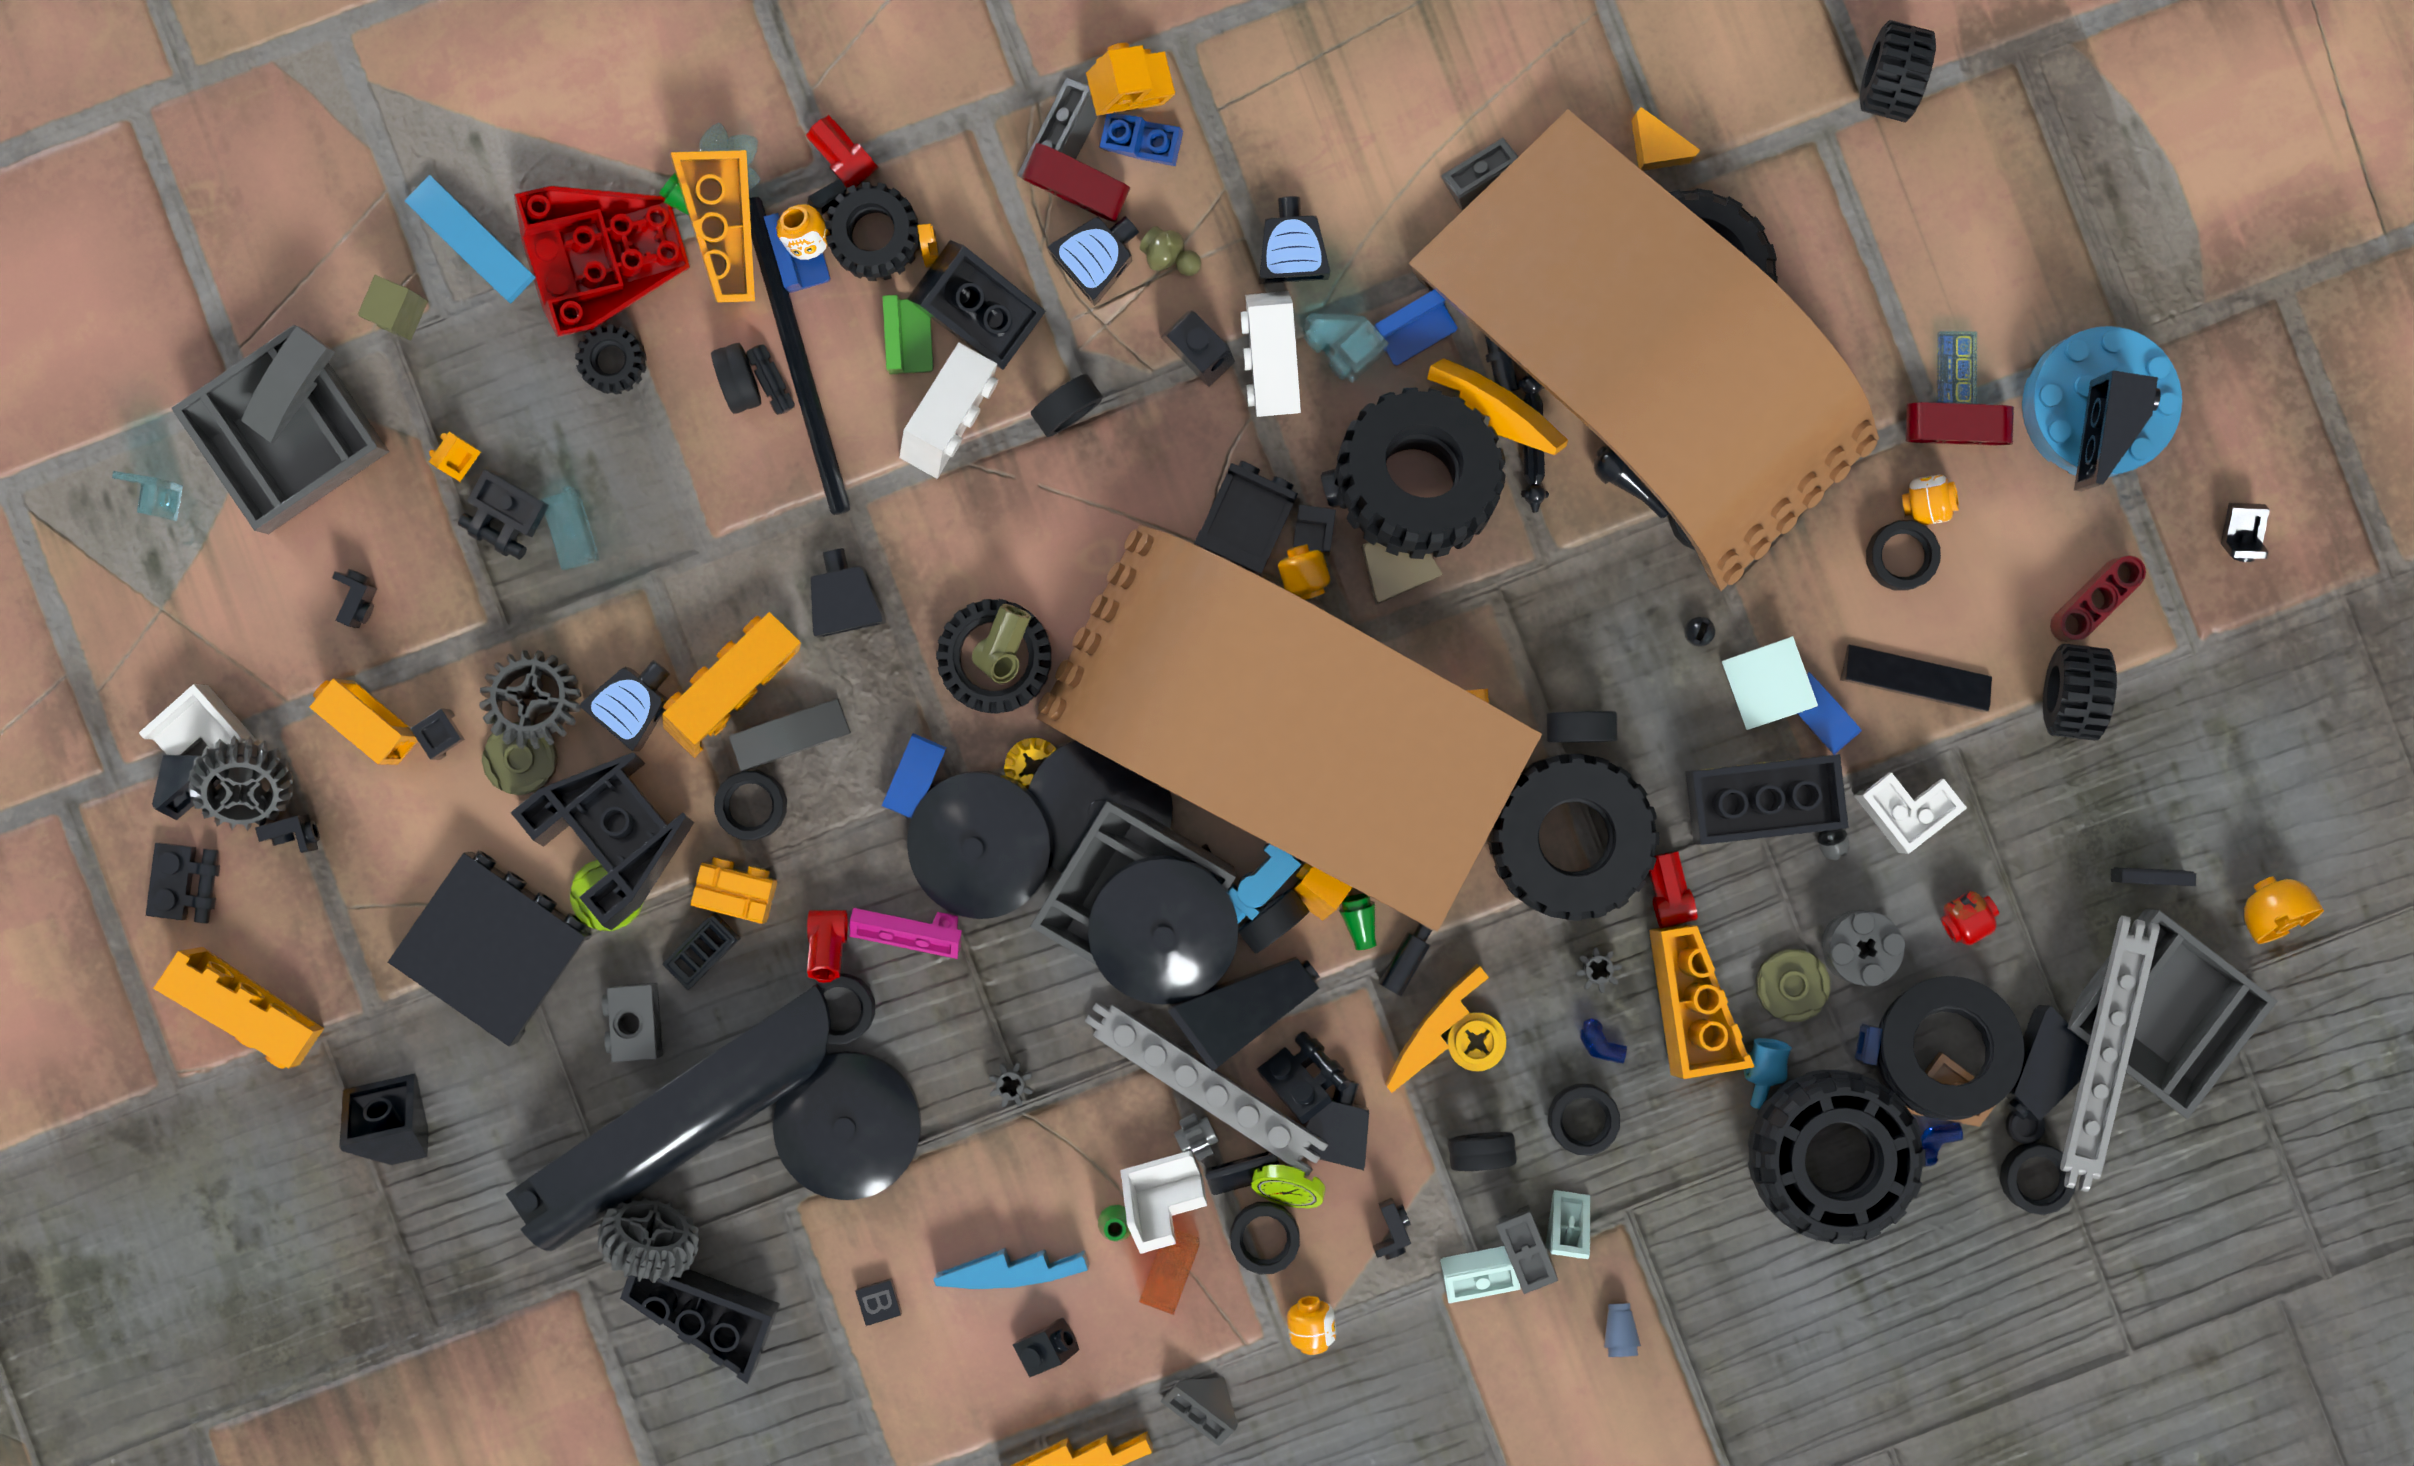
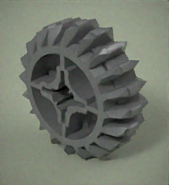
M523 650L521 652V660L516 661L512 654H508V666L504 668L501 663L497 662L494 667L499 674L497 676L486 674L485 679L492 687L485 686L480 688L482 696L488 698L479 703L481 710L489 711L483 716V720L486 724H493L491 732L495 736L504 733L502 740L506 744L512 743L516 738L518 748L524 749L528 739H530L533 748L538 749L540 748V739L544 738L549 745H553L554 739L551 734L557 731L560 736L564 737L567 732L562 726L563 723L568 725H575L576 723L575 718L569 712L576 713L581 710L579 703L572 701L581 697V691L577 688H572L578 680L575 675H567L570 668L566 663L557 666L558 658L555 655H551L545 661L544 653L538 650L534 658L531 659L528 651ZM526 675L521 685L509 687L514 680ZM542 675L550 677L558 684L559 698H554L550 693L542 691ZM532 693H534L538 699L531 700L529 706H527L523 700L530 699ZM502 701H507L511 706L518 707L519 725L510 722L504 717ZM544 712H552V715L549 718H547L541 723L535 724V721L540 714Z
M234 735L230 744H226L219 739L215 744V748L206 746L202 756H197L194 760L192 770L189 772L188 780L190 783L188 791L190 797H194L193 804L195 809H202L204 819L215 816L214 822L216 826L223 822L229 823L231 830L237 824H243L248 831L252 823L262 826L266 824L267 818L276 821L279 811H285L288 806V800H290L293 794V786H291L293 784V774L289 770L287 759H280L278 748L268 751L266 741L259 745H254L251 736L245 743H240ZM214 776L220 779V784L222 785L218 790L211 782ZM264 777L271 784L268 791L262 788L261 780Z
M642 1196L640 1201L632 1198L626 1203L622 1202L616 1208L607 1210L597 1233L599 1235L598 1251L603 1254L604 1262L611 1263L612 1270L624 1271V1277L632 1275L637 1277L639 1282L642 1278L650 1279L652 1283H655L658 1278L669 1282L672 1276L681 1277L683 1271L689 1270L693 1264L699 1248V1228L693 1225L692 1217L685 1216L684 1209H674L672 1202L663 1204L659 1202L658 1198L655 1201H648L644 1196Z

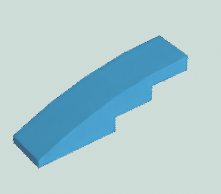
M431 175L406 198L405 202L510 304L536 278Z
M1004 1248L938 1272L934 1277V1282L936 1286L965 1289L1014 1288L1050 1282L1088 1271L1090 1264L1085 1250L1050 1263L1045 1249L1010 1261L1007 1250Z

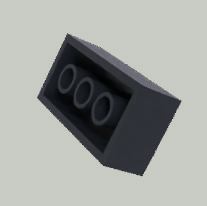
M1840 754L1685 771L1694 844L1706 845L1849 828Z

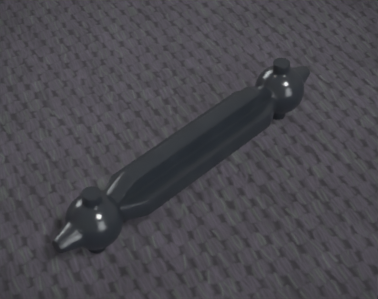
M1527 373L1518 382V386L1522 387V390L1526 393L1523 401L1543 416V402L1539 392L1544 387ZM1523 444L1524 477L1528 486L1525 490L1521 491V496L1530 504L1532 512L1537 513L1540 504L1549 496V492L1545 491L1541 485L1545 476L1544 451Z

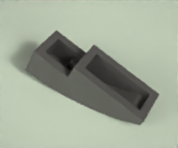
M296 326L266 370L241 421L269 442L274 443L317 386L314 380L335 354V351L307 330Z
M839 699L746 729L728 737L740 770L747 771L851 734Z

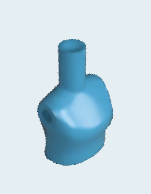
M1768 1038L1754 1040V1045L1749 1055L1755 1067L1744 1069L1746 1080L1755 1084L1750 1102L1752 1107L1760 1109L1765 1100H1767L1770 1086L1782 1084L1786 1081L1787 1062L1792 1049L1787 1043Z

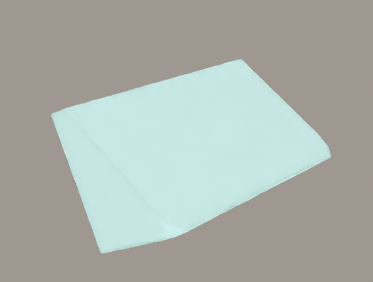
M1504 1246L1444 1257L1440 1260L1448 1303L1521 1290L1520 1283Z

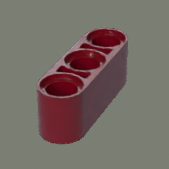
M1040 143L1035 144L1021 177L1026 182L1111 222L1117 221L1130 191V187L1125 183Z
M1909 403L1907 404L1906 442L1990 446L2013 444L2014 407L1986 404Z
M2129 555L2107 562L2054 614L2050 623L2051 632L2054 637L2060 641L2070 642L2082 640L2089 636L2142 584L2146 576V568L2142 560ZM2121 564L2126 565L2130 570V579L2126 583L2118 577L2117 572ZM2096 589L2102 592L2104 596V604L2100 609L2095 607L2091 600L2092 593ZM2069 615H2072L2078 621V630L2075 634L2069 633L2065 627V621Z

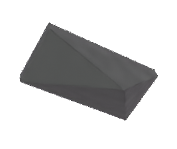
M1224 1377L1178 1381L1160 1401L1218 1446L1238 1427Z

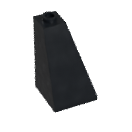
M1297 957L1214 986L1188 1001L1170 1004L1168 1012L1211 1071H1214L1316 992L1319 987L1315 981L1320 976L1308 960L1301 963Z

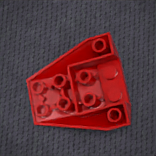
M548 186L514 194L522 244L531 273L536 277L534 283L543 312L557 337L597 327L690 268L673 209L670 205L664 203L665 198L662 196Z

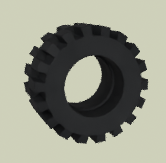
M1893 20L1887 21L1877 35L1865 68L1859 97L1861 111L1905 123L1913 116L1926 90L1936 52L1934 31Z
M862 182L861 188L856 189L855 185L848 187L849 193L845 196L840 193L835 198L837 202L835 207L830 206L827 212L829 221H825V226L831 235L826 236V241L832 254L846 271H850L853 276L860 279L866 277L868 281H877V278L883 277L884 280L892 278L891 274L898 272L900 275L905 271L904 266L908 262L912 264L916 258L914 252L920 248L918 218L911 204L895 188L891 190L884 183L878 182L877 186H872L870 182ZM871 213H881L889 216L894 224V234L886 246L876 251H865L855 245L852 239L853 229L863 216Z
M2064 643L2058 646L2049 662L2043 690V718L2048 734L2051 736L2086 740H2099L2104 734L2112 717L2117 688L2116 665L2110 649Z

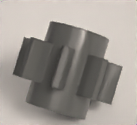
M1595 947L1593 948L1592 959L1589 960L1585 956L1579 957L1580 961L1585 964L1584 970L1576 972V976H1585L1588 980L1584 986L1585 990L1589 989L1592 984L1598 985L1600 993H1604V983L1609 981L1613 985H1618L1619 982L1613 977V973L1620 970L1622 965H1613L1610 961L1613 957V951L1607 953L1605 957L1599 956V950ZM1603 961L1606 964L1604 970L1608 976L1607 978L1601 976L1595 980L1591 977L1593 970L1589 966L1591 962L1597 965Z
M1017 1062L1014 1069H1008L1004 1063H1001V1076H989V1080L996 1083V1088L990 1092V1096L999 1094L1003 1098L1002 1107H1005L1009 1100L1014 1099L1020 1107L1023 1104V1099L1020 1096L1022 1092L1032 1094L1034 1091L1031 1087L1026 1086V1081L1033 1074L1032 1072L1023 1074L1019 1071L1021 1062ZM1009 1075L1012 1080L1019 1079L1020 1084L1016 1088L1017 1093H1013L1011 1089H1003L1002 1085L1006 1082L1005 1076Z
M1193 1113L1179 1120L1182 1129L1174 1132V1135L1182 1152L1191 1151L1197 1161L1214 1154L1211 1145L1219 1142L1208 1117L1198 1120L1196 1114Z

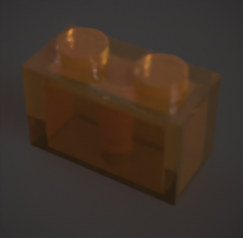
M1174 1229L1176 1244L1156 1249L1139 1297L1140 1303L1172 1315L1175 1313L1200 1246V1238Z

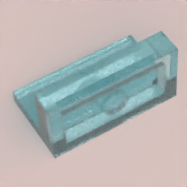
M113 471V479L141 486L137 513L177 521L183 485L159 478Z
M571 486L563 488L564 493L541 499L550 505L545 516L561 569L564 571L600 560L580 492Z

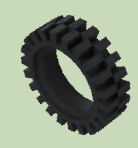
M984 599L980 602L966 605V608L957 611L951 621L946 623L944 632L938 640L939 647L938 651H936V660H938L939 667L937 668L939 675L943 679L944 686L956 700L980 712L999 714L1011 712L1025 706L1041 692L1040 690L1046 684L1049 671L1051 670L1052 648L1046 630L1031 612L1021 605L1007 600ZM1002 604L1013 605L1031 615L1023 635L1029 652L1027 668L1020 680L1009 688L999 691L981 689L967 678L962 669L960 659L961 648L970 632L978 626L994 622Z

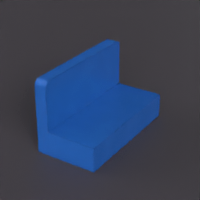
M779 213L764 216L784 288L789 293L827 283L831 280L823 252L809 260H800L793 257L777 236L776 226L780 218Z
M1435 289L1374 325L1373 331L1394 366L1402 364L1456 332L1457 326L1444 306L1446 299Z

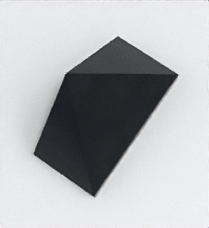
M163 755L152 802L155 810L178 820L194 806V797H190L188 791L190 783L188 779L189 772L192 770L197 756ZM217 776L211 779L214 787L220 784V779Z

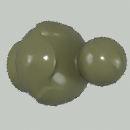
M1155 226L1145 234L1140 243V250L1146 254L1149 267L1154 271H1163L1176 263L1177 269L1181 274L1192 276L1198 273L1201 268L1200 256L1194 251H1184V238L1174 230L1163 231L1158 226Z

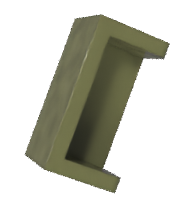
M374 275L358 315L377 324L378 327L411 341L428 300L408 288Z

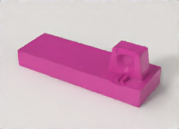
M857 908L852 910L850 937L958 959L962 930H958V916L937 912L933 923L929 924Z

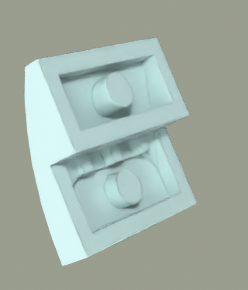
M1793 636L1722 661L1746 730L1818 706Z

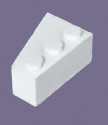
M1289 291L1245 295L1246 311L1240 312L1242 334H1249L1250 348H1243L1245 371L1252 370L1253 384L1246 385L1248 407L1255 406L1257 417L1301 413L1293 302Z
M958 342L904 428L899 458L938 479L949 458L953 457L958 450L965 429L967 427L971 428L981 410L978 406L983 397L989 399L999 381L995 378L997 363Z

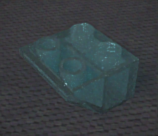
M1311 313L1305 319L1303 330L1306 335L1303 337L1304 340L1316 353L1322 350L1330 358L1331 362L1328 366L1342 381L1346 377L1351 383L1357 380L1385 354L1389 345L1365 316Z

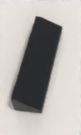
M1850 644L1847 646L1841 681L1979 712H1989L1992 676Z

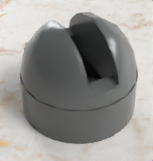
M1845 830L1824 831L1818 837L1820 850L1826 858L1838 860L1840 855H1847L1850 843Z

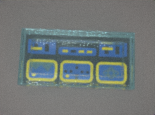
M1940 331L1937 333V403L1977 404V332Z

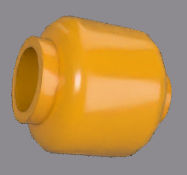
M1308 544L1286 550L1288 557L1282 559L1278 564L1284 589L1304 600L1324 594V587L1331 581L1324 554L1320 550H1309Z

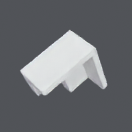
M193 684L139 732L143 739H153L167 755H186L202 739L212 748H215V744L219 739L226 744H230L234 735L240 743H245L250 736L253 743L256 741V738L208 685Z
M1887 773L1866 791H1859L1854 795L1897 852L1905 854L1911 853L1967 809L1945 779L1938 780L1913 800L1893 773Z
M1191 1151L1120 1170L1127 1225L1140 1254L1176 1244L1172 1216L1207 1206L1203 1177Z

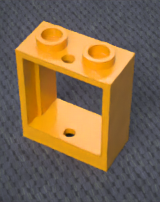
M335 678L331 681L326 680L313 694L315 700L309 708L378 765H398L418 742L410 729L411 727L355 681Z

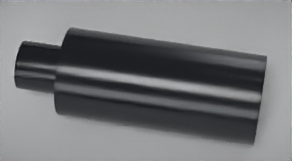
M1419 923L1413 935L1407 932L1381 977L1380 985L1399 996L1403 995L1431 946L1426 943L1432 932L1431 929Z

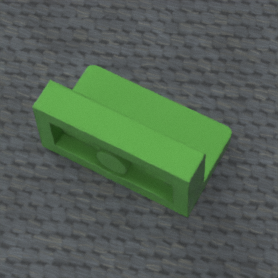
M898 295L883 296L887 371L889 374L932 372L934 368L931 318L907 299L900 300Z

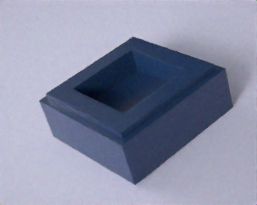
M1867 1024L1860 1026L1855 1054L1856 1060L1866 1064L1877 1065L1882 1028Z

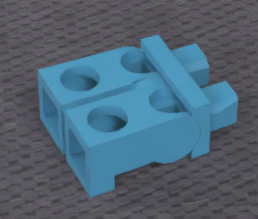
M1269 843L1264 846V851L1269 854L1268 858L1255 872H1249L1242 876L1238 887L1233 883L1228 889V893L1235 906L1238 924L1245 916L1253 920L1260 913L1259 907L1265 904L1301 866V861L1298 858Z

